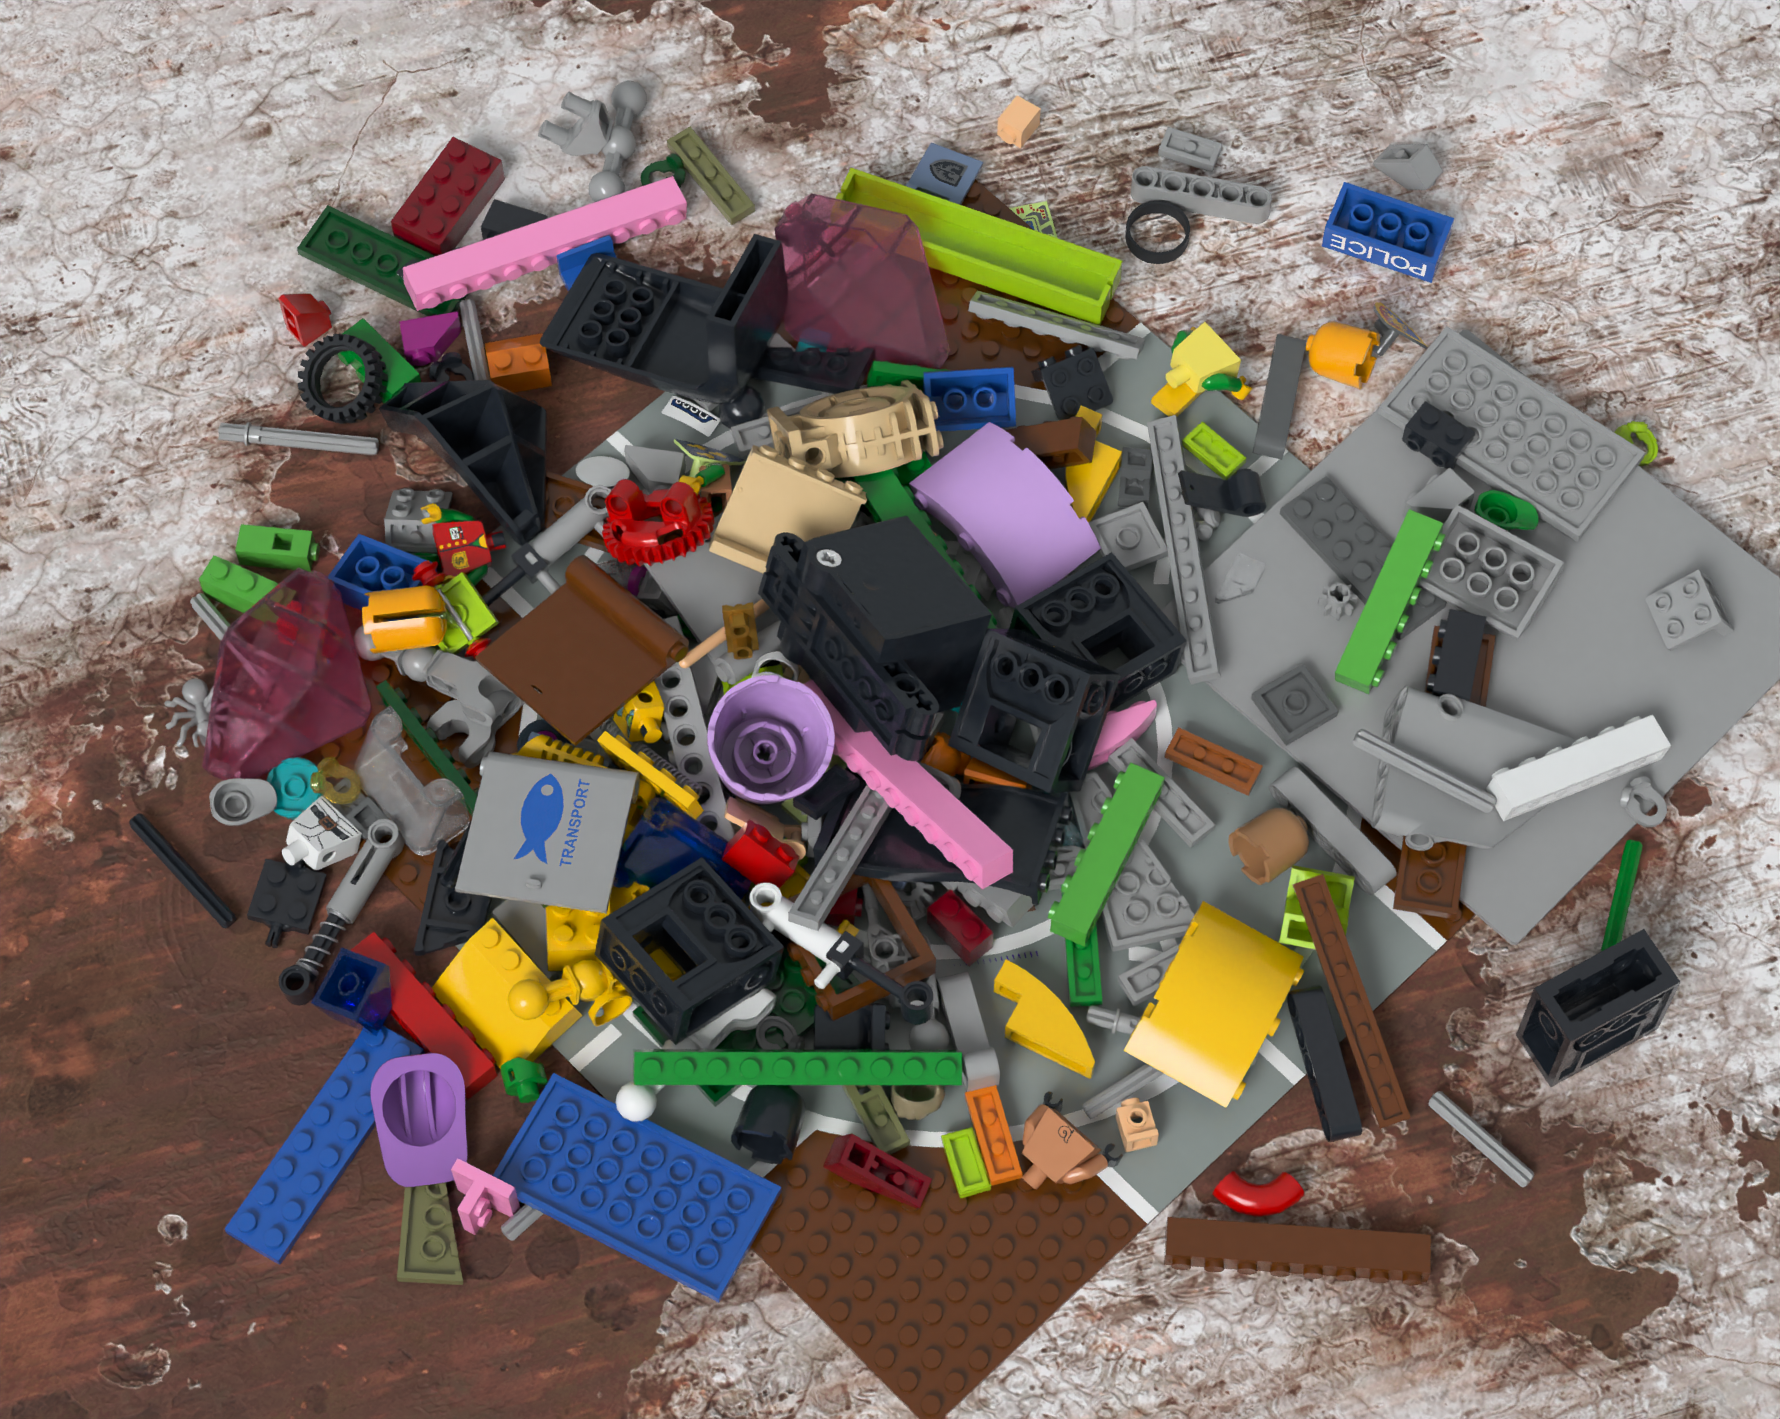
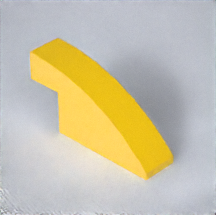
M1080 406L1076 417H1083L1095 429L1097 438L1101 431L1103 415ZM1096 438L1092 463L1065 467V489L1074 500L1070 506L1078 518L1085 517L1087 522L1092 521L1116 477L1122 461L1121 451L1096 441Z
M1006 959L994 980V992L1018 1004L1005 1026V1038L1091 1079L1094 1074L1095 1061L1086 1038L1073 1015L1045 984L1025 969Z

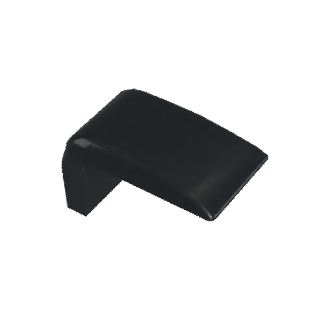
M754 234L724 288L601 253H593L589 256L542 335L540 345L559 355L629 381L697 401L713 404L732 403L743 394L779 329L784 316L788 298V286L782 241Z

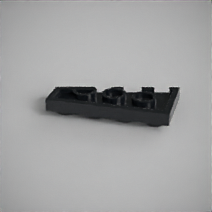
M768 347L752 378L838 394L860 388L875 358L874 348H863V352H850L849 348H837L836 352H820L819 348H807V350L802 352H793L791 347Z

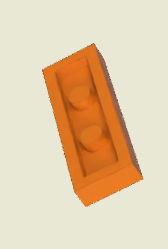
M994 1085L965 1092V1100L991 1186L1022 1178L1021 1167L997 1086Z

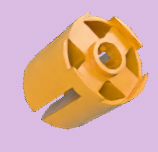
M426 585L373 591L364 594L370 597L368 606L362 607L363 627L365 635L371 634L375 648L370 649L373 654L436 646L443 641L447 631V619H442L441 617H422L388 621L445 613V602L434 587Z

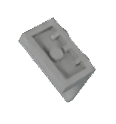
M410 488L394 490L384 518L386 544L402 551L437 553L432 533V524L436 522L423 524L421 520L430 517L427 510H421V507L433 503L439 506V508L450 509L452 492H444L439 489L430 491H414Z
M1700 570L1646 597L1647 605L1666 648L1670 651L1713 629L1722 636L1734 631L1711 578Z

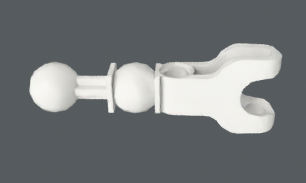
M762 989L677 1045L670 1039L667 1040L662 1049H715L732 1031L756 1028L759 1022L766 1018L774 1009L777 995L769 989ZM633 1081L628 1082L621 1087L616 1096L617 1110L627 1120L632 1122L644 1121L654 1112L657 1105L656 1094L665 1085H634Z

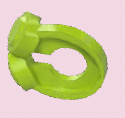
M1631 421L1627 425L1624 424L1618 427L1614 433L1632 444L1634 442L1630 435L1632 432L1635 433L1638 440L1643 441L1648 448L1647 454L1638 466L1648 465L1657 456V441L1652 432L1647 428L1648 424Z

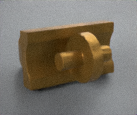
M753 602L745 605L736 604L734 607L722 605L728 653L733 652L734 659L752 658V650H759Z

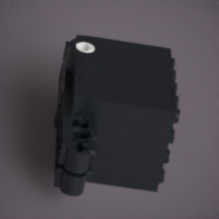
M908 516L827 534L806 542L793 533L783 532L777 534L769 552L765 566L766 571L763 573L758 594L781 621L777 632V637L781 641V653L790 662L801 665L855 733L871 731L891 756L897 754L907 761L920 760L924 755L937 713L961 707L992 616L991 612Z

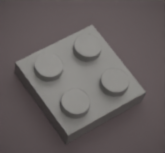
M1144 502L1088 522L1101 547L1099 551L1102 557L1112 552L1127 571L1168 556L1167 547Z

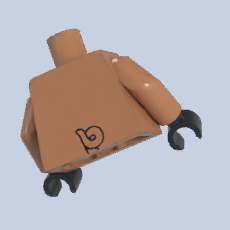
M1052 1092L1045 1093L1043 1104L1039 1105L1026 1119L1022 1140L1024 1149L1022 1153L1033 1165L1022 1178L1036 1190L1047 1177L1059 1184L1064 1182L1073 1184L1092 1178L1107 1167L1117 1166L1123 1157V1154L1117 1158H1113L1108 1154L1115 1147L1112 1143L1105 1147L1102 1154H1099L1102 1149L1060 1113L1063 1099L1061 1098L1056 1104L1049 1103L1052 1099Z

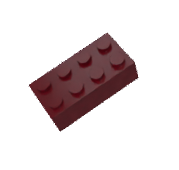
M452 137L391 220L394 237L434 256L455 249L505 180L502 160Z

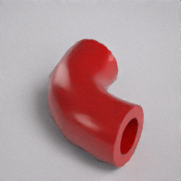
M1232 1171L1216 1186L1213 1196L1219 1202L1239 1214L1264 1217L1282 1213L1303 1198L1305 1193L1299 1182L1286 1172H1282L1269 1183L1254 1184L1249 1183L1235 1171Z

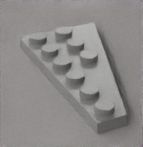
M1096 772L1086 774L1081 791L1068 792L1082 845L1085 849H1087L1090 843L1087 837L1094 822L1099 824L1103 817V814H1100L1106 798L1108 796L1113 798V795ZM1140 837L1102 911L1112 952L1182 937L1195 915L1190 909L1188 901L1183 895H1180L1171 882L1169 874L1144 840L1142 841Z

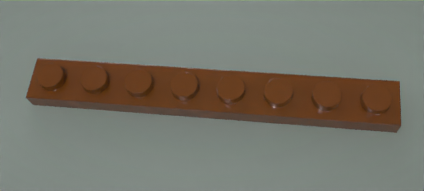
M1321 874L1295 883L1293 888L1378 1126L1381 1129L1410 1119L1409 1111L1325 877Z

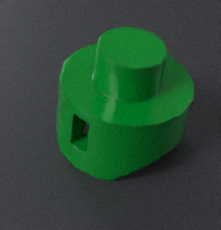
M517 1057L501 1066L500 1072L506 1094L518 1096L521 1103L537 1100L540 1096L539 1090L548 1083L544 1066L541 1062L537 1064Z

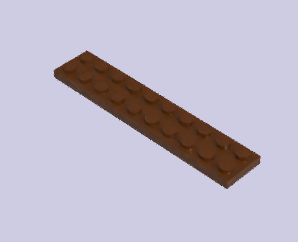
M1435 625L1424 692L1432 694V692L1426 691L1430 673L1436 674L1438 666L1432 664L1435 646L1441 647L1443 638L1437 637L1439 626ZM1483 633L1469 700V702L1486 707L1496 637V635ZM1403 835L1393 909L1456 920L1467 845L1444 841L1434 843L1428 850L1418 851L1406 845L1405 836Z

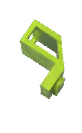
M1292 865L1279 943L1315 949L1293 884L1321 874L1325 877L1346 936L1355 876Z

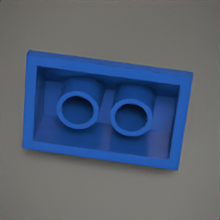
M1013 366L923 372V394L929 397L930 402L934 401L937 407L938 419L934 420L936 431L981 429L989 422L1000 428L1016 427Z

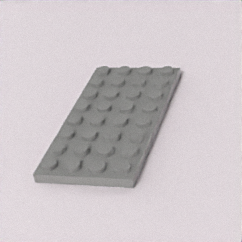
M1447 326L1378 409V414L1404 430L1405 425L1426 401L1475 432L1474 439L1459 456L1456 464L1497 491L1529 502L1537 510L1539 518L1578 542L1640 464L1646 453Z

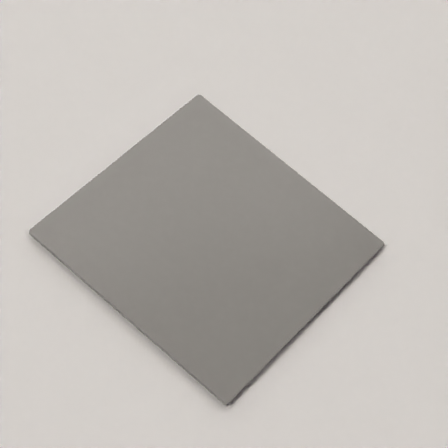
M1462 330L1459 333L1461 336L1465 337L1472 343L1476 344L1483 350L1487 351L1494 357L1498 358L1502 362L1506 363L1513 369L1520 372L1517 368H1515L1512 364H1510L1507 360H1505L1502 356H1500L1492 348L1486 345L1483 341H1481L1469 330ZM1378 409L1204 570L1221 673L1220 678L1204 682L1370 824L1372 821L1379 758L1354 746L1353 739L1360 729H1364L1382 738L1385 714L1400 691L1405 686L1421 691L1425 690L1434 625L1440 626L1441 619L1447 620L1450 609L1465 611L1447 602L1444 609L1399 641L1395 637L1393 641L1397 643L1395 652L1391 660H1384L1381 667L1385 671L1378 688L1372 687L1370 694L1335 681L1336 668L1365 604L1357 598L1356 605H1352V615L1345 614L1340 617L1339 621H1337L1336 617L1324 616L1325 606L1318 605L1319 596L1323 595V586L1328 585L1330 587L1335 584L1336 580H1339L1342 584L1345 583L1280 515V509L1327 476L1393 545L1405 519L1403 514L1406 498L1415 490L1420 492L1426 487L1427 482L1436 473L1442 474L1447 469L1438 467L1430 458L1422 453L1411 450L1402 441L1404 430L1378 414ZM1457 464L1453 469L1475 491L1472 505L1467 509L1474 513L1478 496L1485 491L1496 489ZM1640 466L1636 467L1578 542L1539 518L1538 526L1534 530L1513 529L1509 532L1564 562L1563 572L1548 598L1518 640L1485 623L1483 633L1496 635L1486 708L1576 740L1585 736L1591 739L1596 737L1602 730L1611 726L1617 729L1636 716H1640L1642 719L1653 715L1671 745L1659 761L1548 804L1491 849L1467 845L1459 901L1511 945H1517L1637 824L1629 816L1625 807L1620 806V795L1625 786L1630 787L1631 781L1638 777H1648L1652 784L1651 787L1664 797L1780 680V578ZM1700 570L1711 578L1734 631L1722 636L1713 629L1670 651L1665 646L1647 605L1646 597ZM1174 598L1161 611L1181 633L1176 600ZM1183 651V654H1182V657H1181V659H1180V662H1182V663L1186 666L1185 656H1184V651ZM1304 664L1337 708L1338 715L1286 746L1252 701L1251 696L1253 692ZM1634 795V798L1640 803V810L1644 815L1656 805L1652 801H1645L1640 795ZM1378 830L1401 850L1403 835L1398 837Z

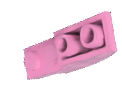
M1155 699L1148 702L1138 701L1128 709L1119 712L1113 710L1107 713L1088 770L1108 762L1109 755L1131 738L1134 741L1138 740L1156 717L1157 703Z

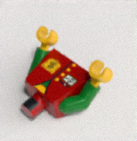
M433 503L421 507V510H427L430 517L422 519L421 522L423 524L436 522L432 524V533L442 573L446 574L443 584L448 583L463 572L475 587L487 575L488 567L492 564L490 552L506 548L503 531L485 534L482 521H476L471 515L454 509L439 508V506Z

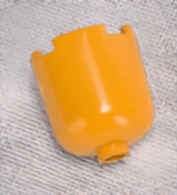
M1331 321L1325 323L1316 331L1315 335L1310 334L1305 350L1309 352L1310 366L1320 376L1361 390L1362 383L1367 384L1377 358L1372 357L1374 345H1380V335L1374 331L1340 322Z

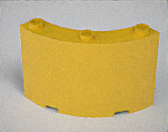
M1202 901L1184 934L1177 954L1172 959L1159 983V988L1153 997L1158 1001L1155 1005L1151 1002L1148 1003L1130 1035L1124 1051L1226 1108L1232 1098L1238 1100L1246 1086V1083L1242 1080L1267 1034L1272 1037L1277 1030L1281 1019L1276 1016L1291 986H1296L1304 973V969L1300 968L1304 956Z

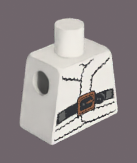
M321 796L290 824L286 839L288 846L282 849V855L290 865H294L303 859L312 869L319 870L356 854L362 833Z

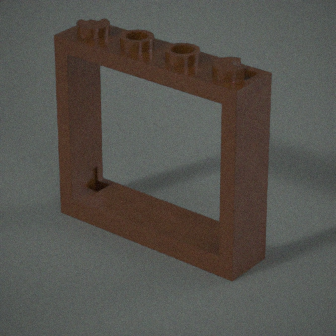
M852 874L840 896L869 884L913 960L895 967L884 974L902 986L935 974L936 957L890 880H880ZM799 894L788 898V900L795 903ZM776 930V933L778 934V936H782V935H783V934H781L780 932H778V931ZM784 936L788 942L786 948L791 959L794 962L798 960L803 968L800 971L804 982L808 987H814L817 993L815 998L819 1008L822 1007L823 1011L827 1010L833 1021L891 994L871 980L865 981L836 995L830 982L824 989L818 988L814 980L822 972V969L815 956Z

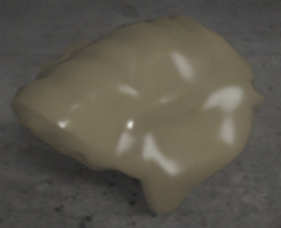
M892 1085L891 1103L895 1113H897L899 1118H907L908 1120L925 1118L941 1107L945 1096L944 1085Z

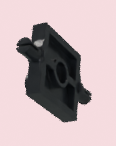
M265 859L247 918L248 920L263 923L270 928L267 940L265 941V945L271 947L272 944L273 948H278L282 932L295 931L309 935L327 875L309 870L304 866L305 861L303 859L294 865Z

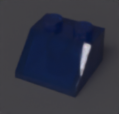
M341 948L311 1004L334 1020L377 1036L392 1009L390 967L382 962Z

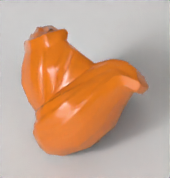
M938 732L933 740V746L924 755L921 763L932 766L950 776L957 774L963 776L971 756L948 746L951 736L944 732Z

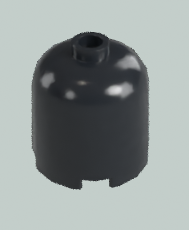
M791 1085L755 1086L747 1095L731 1135L732 1144L738 1150L743 1146L753 1152L752 1159L764 1163L782 1164L783 1158L792 1160L805 1118L806 1106L804 1100L792 1089Z

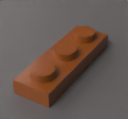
M1179 727L1164 756L1175 763L1247 796L1250 795L1263 768L1262 765Z

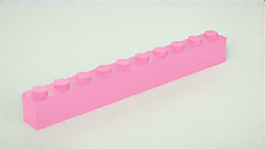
M671 176L403 267L404 285L417 311L425 308H434L439 303L451 299H460L466 294L480 289H489L495 284L507 280H515L521 275L533 271H542L548 266L557 263L556 256L558 254L607 235L611 236L613 244H620L629 238L641 234H650L664 226L676 225L686 219L687 202L674 177Z
M813 680L804 683L822 700L831 716L835 734L833 754L838 755L845 761L852 772L859 774L866 781L868 787L876 790L891 808H895L901 813L909 825L915 826L923 834L926 841L934 844L949 862H953L958 866L968 880H973L981 889H984L1013 873V849L918 762L904 760L897 754L891 756L871 731L855 733Z

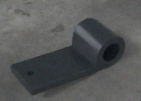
M1251 469L1238 470L1228 480L1183 470L1178 473L1182 489L1181 494L1183 495L1185 505L1242 517L1255 516L1266 509L1260 476Z

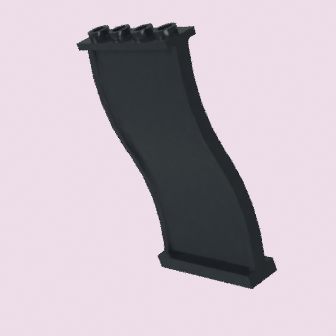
M846 766L845 770L859 778L860 786L828 811L813 848L815 868L867 785L866 781L859 774L852 772L848 766ZM960 784L961 794L958 800L1013 849V873L990 886L1029 896L1032 899V904L1038 905L1042 892H1048L1050 884L1049 872L1050 870H1055L1058 859L1057 848H1062L1065 840L1064 827L1071 824L1073 808L1068 806V794L1061 792L1060 797H1055L1034 790L1006 785ZM892 808L853 873L854 875L900 882H964L976 884L973 880H968L958 866L953 862H949L934 844L928 843L923 834L915 826L909 825L904 816L895 808Z

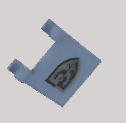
M930 143L910 180L904 186L961 205L983 167V162Z

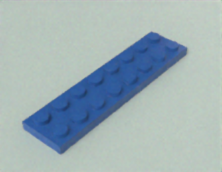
M370 1018L224 1229L225 1232L281 1265L376 1126L370 1097L371 1083L376 1071L383 1063L392 1058L425 1054L424 1049Z

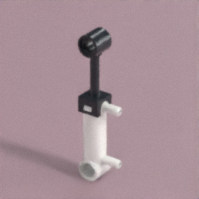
M761 883L752 889L750 893V910L770 932L773 929L777 930L826 963V967L814 980L818 988L824 989L835 975L845 981L853 970H856L899 999L901 1014L907 1022L913 1025H920L931 1019L933 1015V991L927 983L913 981L906 986H902L864 961V942L847 931L840 934L824 922L819 931L789 922L788 912L794 903L782 896L780 889L776 885ZM764 902L772 903L768 907H763L760 904ZM915 1000H920L924 1002L922 1005L919 1006L911 1004V1002Z

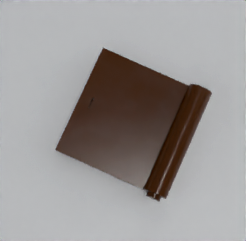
M585 555L578 556L569 564L565 572L566 583L475 657V660L575 746L674 663L683 660L688 653L689 643L686 637Z

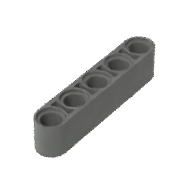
M1277 334L1253 447L1254 454L1280 460L1283 458L1306 340Z

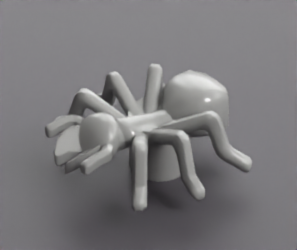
M190 679L182 688L184 700L174 697L173 701H165L164 704L167 707H177V705H180L188 710V712L175 713L171 722L165 725L166 729L169 730L176 726L181 718H191V721L181 727L180 738L177 741L178 747L183 745L187 737V731L195 725L198 727L197 731L192 735L194 746L196 748L199 747L197 740L199 736L201 743L207 749H209V740L216 747L218 742L216 731L219 732L222 740L225 739L222 728L213 724L214 720H223L229 727L236 730L240 729V725L233 722L226 714L215 713V710L221 706H226L228 709H239V703H231L226 699H221L212 705V700L216 693H223L229 688V684L225 683L221 687L215 685L209 693L207 684L203 680Z

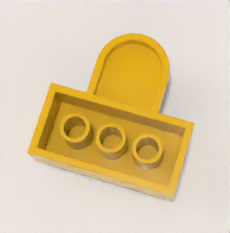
M649 881L614 882L607 914L547 906L545 914L548 971H563L564 966L567 965L571 969L574 964L581 960L591 959L596 961L595 949L601 919L657 884Z

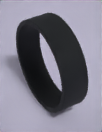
M1164 201L1146 202L1135 208L1128 217L1125 235L1126 244L1131 253L1144 262L1151 264L1169 263L1179 258L1185 252L1189 242L1190 224L1185 213L1177 206ZM1162 213L1175 218L1184 228L1186 236L1182 243L1172 250L1153 252L1140 247L1133 240L1130 228L1137 219L1144 215Z

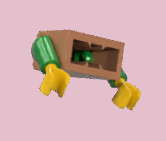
M713 462L707 466L699 467V473L695 475V478L683 475L679 482L690 485L697 495L700 492L701 498L706 497L707 502L711 504L714 517L723 513L732 493L729 465Z

